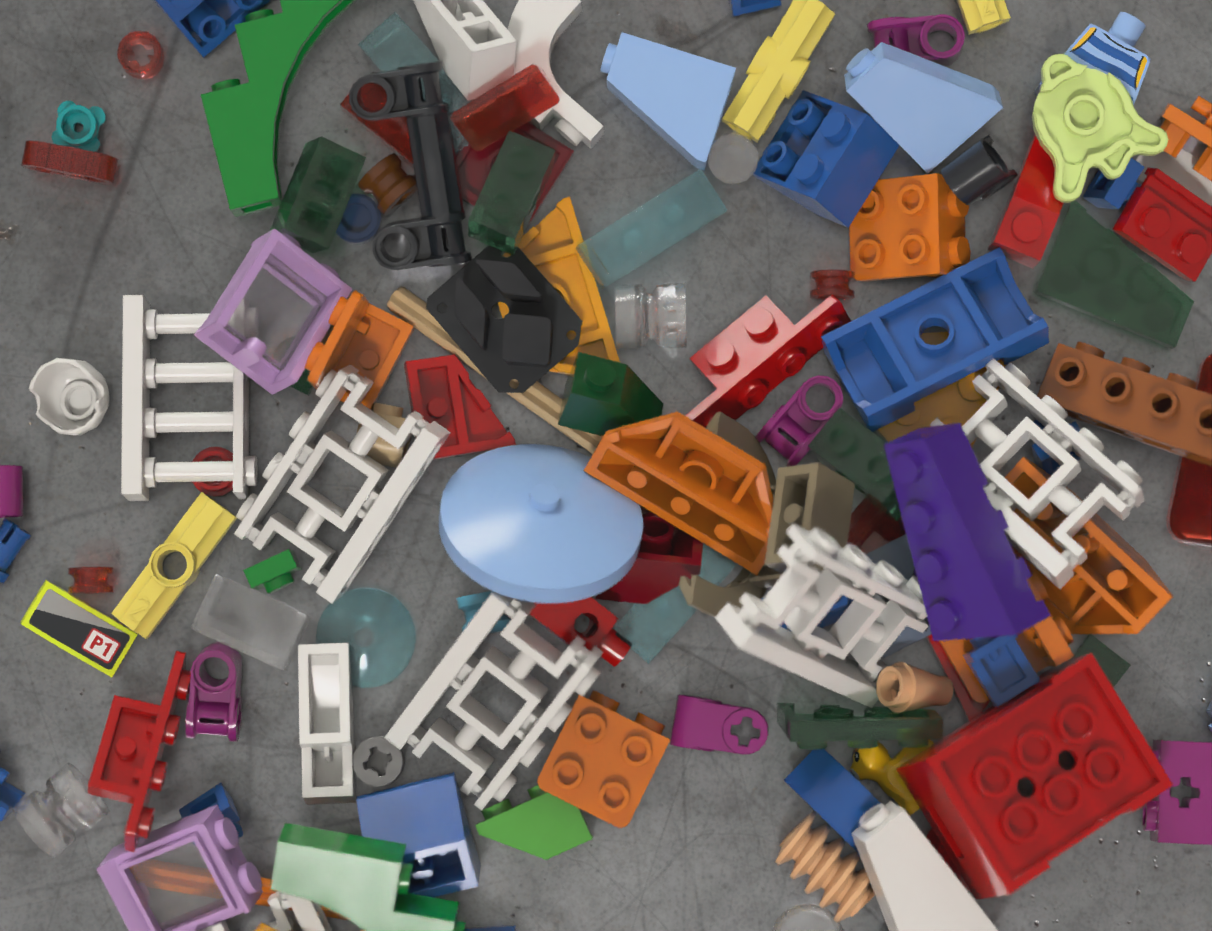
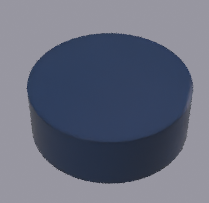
M354 193L342 197L335 204L331 214V222L336 234L343 241L352 245H362L376 237L382 226V215L374 200L366 195Z

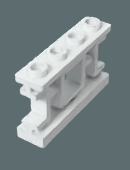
M992 359L985 365L987 371L982 376L978 375L972 381L975 390L987 401L962 428L970 444L979 437L993 450L980 464L987 481L990 483L984 490L991 505L997 511L1001 510L1009 528L1004 530V533L1010 545L1061 589L1074 576L1073 569L1078 564L1081 565L1088 558L1085 550L1072 537L1104 504L1124 521L1134 506L1138 508L1145 501L1142 489L1139 486L1143 480L1124 461L1120 460L1115 465L1101 452L1105 449V446L1089 430L1083 427L1077 432L1064 420L1068 414L1054 399L1048 395L1040 399L1027 388L1031 384L1030 380L1015 365L1009 362L1003 367L995 359ZM999 386L1045 428L1042 430L1026 416L1007 436L992 422L1008 406L1005 397L996 388ZM938 418L930 424L931 427L945 425ZM1031 439L1061 467L1028 500L998 471ZM1073 451L1120 494L1118 496L1115 495L1101 482L1083 502L1080 501L1066 488L1081 472L1079 462L1069 453ZM1052 502L1067 516L1052 533L1054 542L1064 552L1060 554L1013 511L1018 508L1026 517L1033 521Z
M352 365L340 369L338 373L332 369L322 380L315 392V395L321 398L311 414L304 411L289 432V436L294 439L293 443L285 455L278 452L266 467L262 477L268 480L258 496L252 493L245 500L236 515V518L242 522L234 535L242 540L248 538L254 542L252 545L260 551L267 547L276 533H278L312 556L314 561L302 580L309 585L313 583L319 587L316 593L332 604L346 593L451 433L435 421L428 423L423 419L424 416L417 411L408 415L400 429L393 426L361 403L374 382L367 377L363 378L358 374L359 370ZM348 389L351 393L340 410L361 423L362 426L351 443L331 430L325 433L316 445L313 443ZM413 434L417 437L383 490H381L378 486L389 470L367 455L378 437H381L395 448L400 449L406 445ZM329 451H332L368 476L346 511L308 485ZM294 472L298 474L287 492L308 506L299 523L296 524L280 512H277L269 518L265 526L261 525V522ZM358 517L363 519L331 570H326L325 567L336 551L314 537L323 521L327 519L345 532L353 526Z
M792 524L786 532L794 543L791 547L783 544L777 551L789 567L763 600L745 592L739 599L743 605L742 609L727 603L717 615L716 620L739 649L872 708L879 700L875 679L887 667L881 660L883 654L906 626L921 633L929 626L924 620L927 614L918 579L912 576L909 581L906 580L896 568L883 560H880L877 565L872 563L865 553L851 544H847L845 548L840 547L830 535L817 527H814L810 532L796 524ZM813 562L825 567L824 570L820 572ZM878 594H881L890 599L887 602V604L882 600V598ZM841 595L853 599V602L829 631L817 626ZM784 622L791 631L780 627V625ZM850 653L856 661L851 660L846 656Z
M494 591L384 737L399 750L406 743L410 744L414 748L412 753L419 759L432 742L444 749L473 772L460 790L467 796L470 792L476 795L478 799L474 805L481 811L492 797L498 802L505 798L519 779L511 773L519 762L528 768L546 744L538 738L543 730L548 727L555 733L573 709L566 703L570 695L575 691L583 697L601 673L593 665L603 653L596 646L590 652L583 646L585 641L578 636L566 651L562 653L523 623L536 606V603L510 598ZM504 613H506L512 619L500 635L521 651L512 660L495 646H492L483 658L479 660L474 656V653ZM537 663L554 677L558 678L569 663L577 668L576 672L545 711L538 703L549 688L532 676L530 671ZM486 671L490 672L527 701L509 725L469 695ZM451 685L457 692L446 707L466 722L465 725L458 731L439 716L429 730H425L421 727V724ZM483 735L503 750L511 738L516 735L522 742L491 781L484 774L495 761V758L476 745V742Z

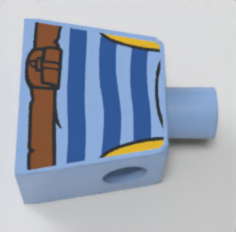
M1126 12L1118 14L1108 32L1094 24H1089L1064 53L1078 64L1086 65L1087 68L1096 69L1105 74L1111 73L1130 94L1133 106L1151 60L1146 54L1134 48L1146 27L1145 24ZM1042 81L1034 91V94H1036L1037 96L1042 85Z

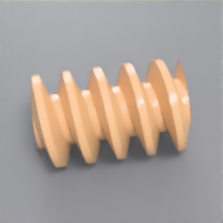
M813 810L779 844L781 849L775 863L779 866L793 859L795 865L789 877L794 880L808 874L810 878L804 891L810 894L822 888L824 894L819 906L823 909L836 902L839 907L833 920L838 923L846 918L853 917L875 896L872 886L869 885L870 880L865 868L857 872L854 871L860 855L857 852H853L841 858L840 854L844 848L845 840L838 838L826 843L825 841L831 829L827 823L814 829L811 828L816 816V812Z

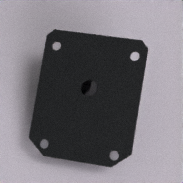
M499 236L427 298L426 309L498 393H524L579 346L582 320L510 237ZM509 248L512 252L511 256L504 257L502 255L503 249ZM498 302H503L509 307V313L503 319H498L492 314V308ZM443 303L447 306L446 312L440 313L438 311L439 304ZM570 330L576 333V337L573 340L568 339L566 336ZM513 379L519 381V386L516 389L511 388L509 385Z

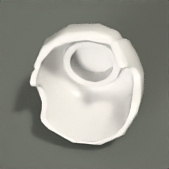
M56 358L39 367L29 386V391L36 398L37 417L59 434L83 435L98 427L110 402L108 386L103 375L91 364L81 360Z

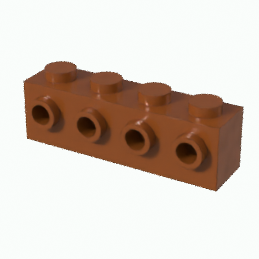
M1077 342L1075 348L1058 343L1037 394L1038 398L1042 399L1045 395L1050 396L1066 411L1067 417L1212 467V395L1196 390L1198 384L1195 381L1175 373H1169L1167 379L1149 374L1151 367L1127 357H1123L1120 364L1104 358L1105 352L1083 342Z

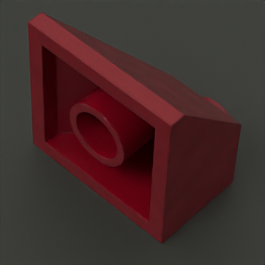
M640 505L643 516V532L636 561L629 572L618 583L597 594L595 599L646 605L679 586L680 577L685 576L692 579V575L700 574L703 543Z

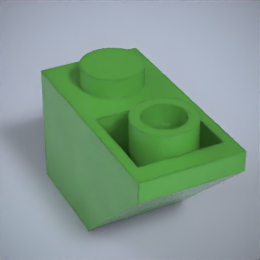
M538 785L527 790L531 799L512 807L508 798L482 810L481 812L485 820L475 825L479 835L545 860L593 839V835L580 808L543 791Z

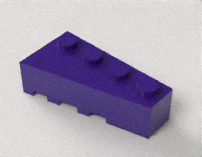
M954 423L918 428L885 443L884 448L933 641L1017 635L1050 617L1043 599L1036 601L1026 580L1032 575L1024 558H1016L1004 533V530L1008 529L1009 526L1002 511H997L988 499L984 490L988 485V481L961 424Z

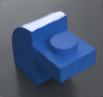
M818 744L784 781L859 854L851 833L861 826L859 824L860 818L869 809L881 803Z

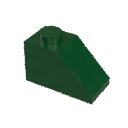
M578 352L565 384L558 425L604 436L608 430L662 416L663 403L627 364Z

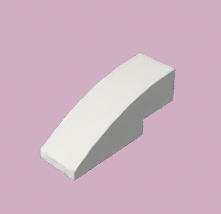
M349 643L298 645L299 744L302 748V798L306 805L356 803V773L354 772L352 762L355 752Z

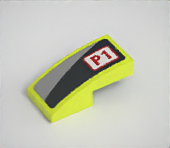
M47 580L43 583L20 621L21 625L110 677H113L138 635L127 626L96 610L85 601Z

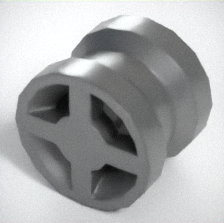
M385 736L370 737L364 740L354 752L352 759L354 772L366 785L374 787L389 785L397 780L404 770V751L402 749L399 750L384 738Z

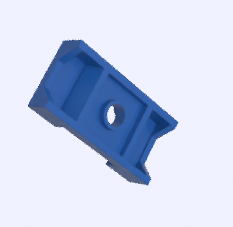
M998 247L947 273V275H943L821 336L826 357L869 432L872 433L915 411L914 402L980 370L992 359L996 361L1001 359L1003 364L1007 365L1009 362L1011 363L1049 343V329L1044 318L1033 313L1014 281L1005 254ZM932 326L942 327L949 333L948 338L938 345L927 344L920 337L927 328Z

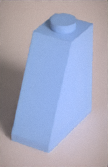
M622 32L618 45L608 44L600 72L608 74L607 89L695 168L705 170L734 81L736 68Z
M883 42L878 44L872 51L868 48L860 51L846 67L848 72L844 75L846 91L927 174L1003 109L1000 93L993 85Z

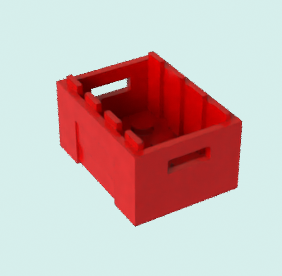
M1092 653L1051 667L1038 676L1040 681L998 707L991 706L896 768L976 899L1010 895L1049 869L1051 866L1048 862L1117 816L1136 811L1173 786L1172 781ZM1063 750L1073 755L1074 765L1070 770L1063 769L1058 763V756ZM1022 777L1028 778L1033 784V792L1029 797L1021 796L1017 790V783Z

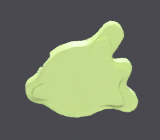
M1065 54L1052 55L1044 62L1041 68L1042 85L1034 103L1032 122L1033 130L1040 146L1050 156L1054 165L1053 194L1058 201L1071 203L1078 199L1082 193L1090 168H1099L1107 179L1115 180L1123 174L1132 156H1155L1162 153L1167 147L1169 140L1167 133L1162 128L1147 123L1139 116L1133 106L1130 94L1121 81L1111 73L1105 74L1099 70L1087 68L1086 65L1076 63Z

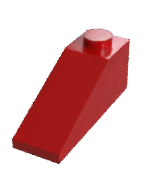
M1036 135L1033 137L987 249L993 251L1000 247L1006 258L1030 268H1034L1041 261L1064 204L1054 197V165L1050 156L1040 146Z

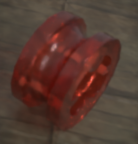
M131 32L123 37L119 43L117 51L118 60L126 73L134 79H150L162 69L165 60L163 48L156 37L149 32ZM138 44H142L146 50L154 49V55H147L150 62L145 66H140L136 60L128 61L129 55H135L132 48Z
M834 269L810 272V280H813L816 285L815 289L810 290V298L826 300L829 296L835 295L839 300L854 299L855 291L850 289L849 283L855 279V272Z
M68 568V575H71L74 579L73 585L68 587V593H114V586H111L108 582L109 576L114 574V568Z

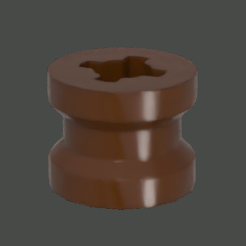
M395 153L379 161L358 183V186L365 194H372L377 199V208L384 216L399 208L417 191L415 175H407L401 168L402 161Z

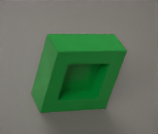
M287 549L243 570L251 589L259 590L264 587L267 594H271L294 583L295 580L292 574L301 570L302 567L295 552Z

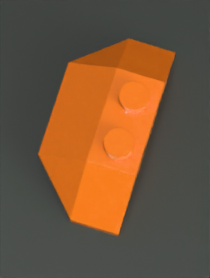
M678 411L606 431L584 469L586 473L753 574L758 575L765 564L774 501L766 464Z
M1023 457L1004 478L1029 500L1051 475L1028 458ZM1066 487V488H1067L1071 493H1073L1080 501L1083 502V500H1082L1081 498H1079L1071 489H1069L1068 487ZM1052 502L1033 521L1026 517L1018 508L1013 511L1060 554L1064 552L1054 542L1052 533L1067 516ZM1097 513L1072 537L1085 550L1088 558L1081 565L1078 564L1073 569L1074 576L1061 589L1011 546L1016 558L1023 557L1030 573L1032 571L1035 572L1043 583L1048 594V598L1043 601L1052 618L1060 616L1071 634H1139L1174 597L1145 558Z

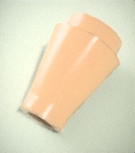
M897 662L892 666L885 667L880 672L876 683V692L879 701L884 706H887L893 712L899 713L931 706H946L953 696V684L946 676L935 675L907 663Z

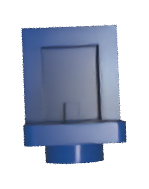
M1017 635L971 638L969 641L973 648L963 654L964 659L994 707L1002 705L1040 681L1015 640L1018 637Z

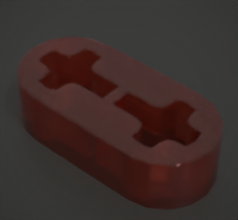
M27 140L21 166L46 174L112 185L118 159L98 152Z

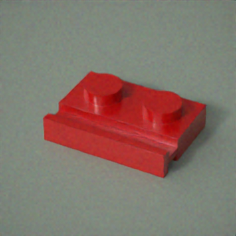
M1148 167L1144 173L1147 175L1141 187H1136L1112 230L1182 279L1196 282L1212 254V206L1158 168Z

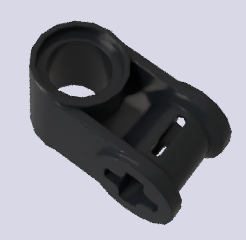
M990 135L973 144L941 170L950 189L966 205L979 200L985 201L1018 176L1014 169L1008 170L1001 156L993 148L992 144L994 141Z

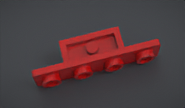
M765 295L689 358L695 368L715 388V391L685 416L706 428L717 412H721L736 421L746 411L761 404L769 392L786 378L797 374L809 359L823 349L821 336L851 322L840 300L835 295L829 296L794 325Z
M176 651L161 705L114 695L88 783V794L132 804L124 833L125 851L135 853L139 837L148 839L151 832L155 808L148 807L152 791L161 792L165 782L168 762L161 761L165 744L174 746L177 739L181 716L174 715L178 699L187 701L190 692L191 671L186 670L185 652Z

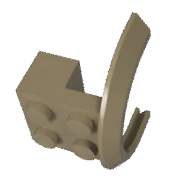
M717 412L706 429L766 464L774 501L765 564L758 575L743 567L738 576L724 587L715 585L697 575H692V580L685 576L680 577L679 587L687 604L713 617H717L727 603L742 609L743 605L739 599L745 592L761 599L767 588L773 587L789 567L777 551L783 544L791 547L794 543L786 532L792 524H796L810 532L814 527H817L830 535L840 547L845 548L848 541L855 483L821 463L778 468L776 480L770 461L755 436L746 427L721 412ZM813 562L820 572L824 570L825 567Z

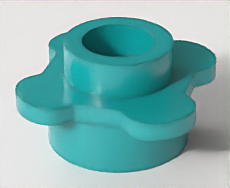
M73 101L61 103L57 109L59 115L56 121L57 130L52 133L54 145L59 149H66L69 146L80 148L88 155L97 152L101 145L98 139L100 126L106 122L105 112L98 106H92L88 109L84 106L76 105ZM77 123L83 124L81 132H76L74 129Z

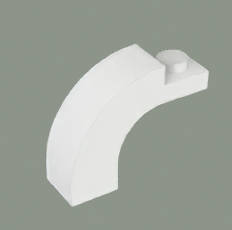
M519 0L508 27V31L517 40L512 86L516 99L523 112L539 130L542 131L552 118L555 117L558 123L554 127L565 139L575 146L582 141L592 149L604 135V126L561 89L550 67L554 46L563 32L582 12V1Z

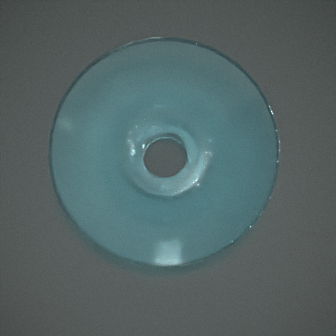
M358 588L345 592L341 598L326 607L318 622L316 644L349 643L352 686L371 688L394 680L405 670L415 650L416 631L409 611L393 595L374 588ZM361 628H369L373 632L374 640L368 647H360L356 643L355 635Z

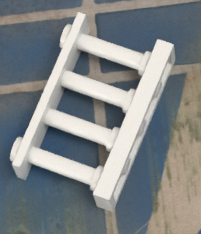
M123 295L121 494L128 501H149V487H156L157 482L233 481V493L238 499H247L249 497V486H257L258 480L257 457L249 456V377L229 362L157 363L156 358H150V339H157L158 334H194L206 321L210 313L158 314L157 309H150V304L144 295ZM244 296L227 325L245 339L250 337L257 338V308H249V302ZM233 382V411L157 413L156 408H150V388H157L158 383ZM233 432V461L157 462L156 457H149V438H156L158 433Z

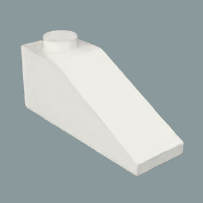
M413 0L438 58L442 61L445 73L468 101L512 89L517 40L483 0Z

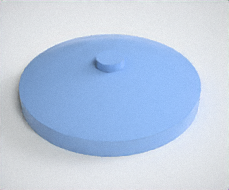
M510 445L496 448L474 457L452 475L445 486L441 498L439 533L443 546L452 561L462 572L480 585L501 595L518 600L536 603H564L597 595L618 583L629 572L636 561L640 549L643 532L641 508L638 503L586 473L584 469L591 457L585 454L551 445Z

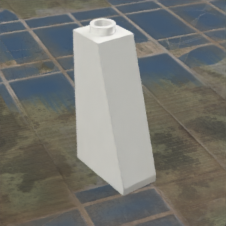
M890 801L886 805L878 804L872 807L860 818L859 824L861 826L851 834L889 931H998L904 809Z

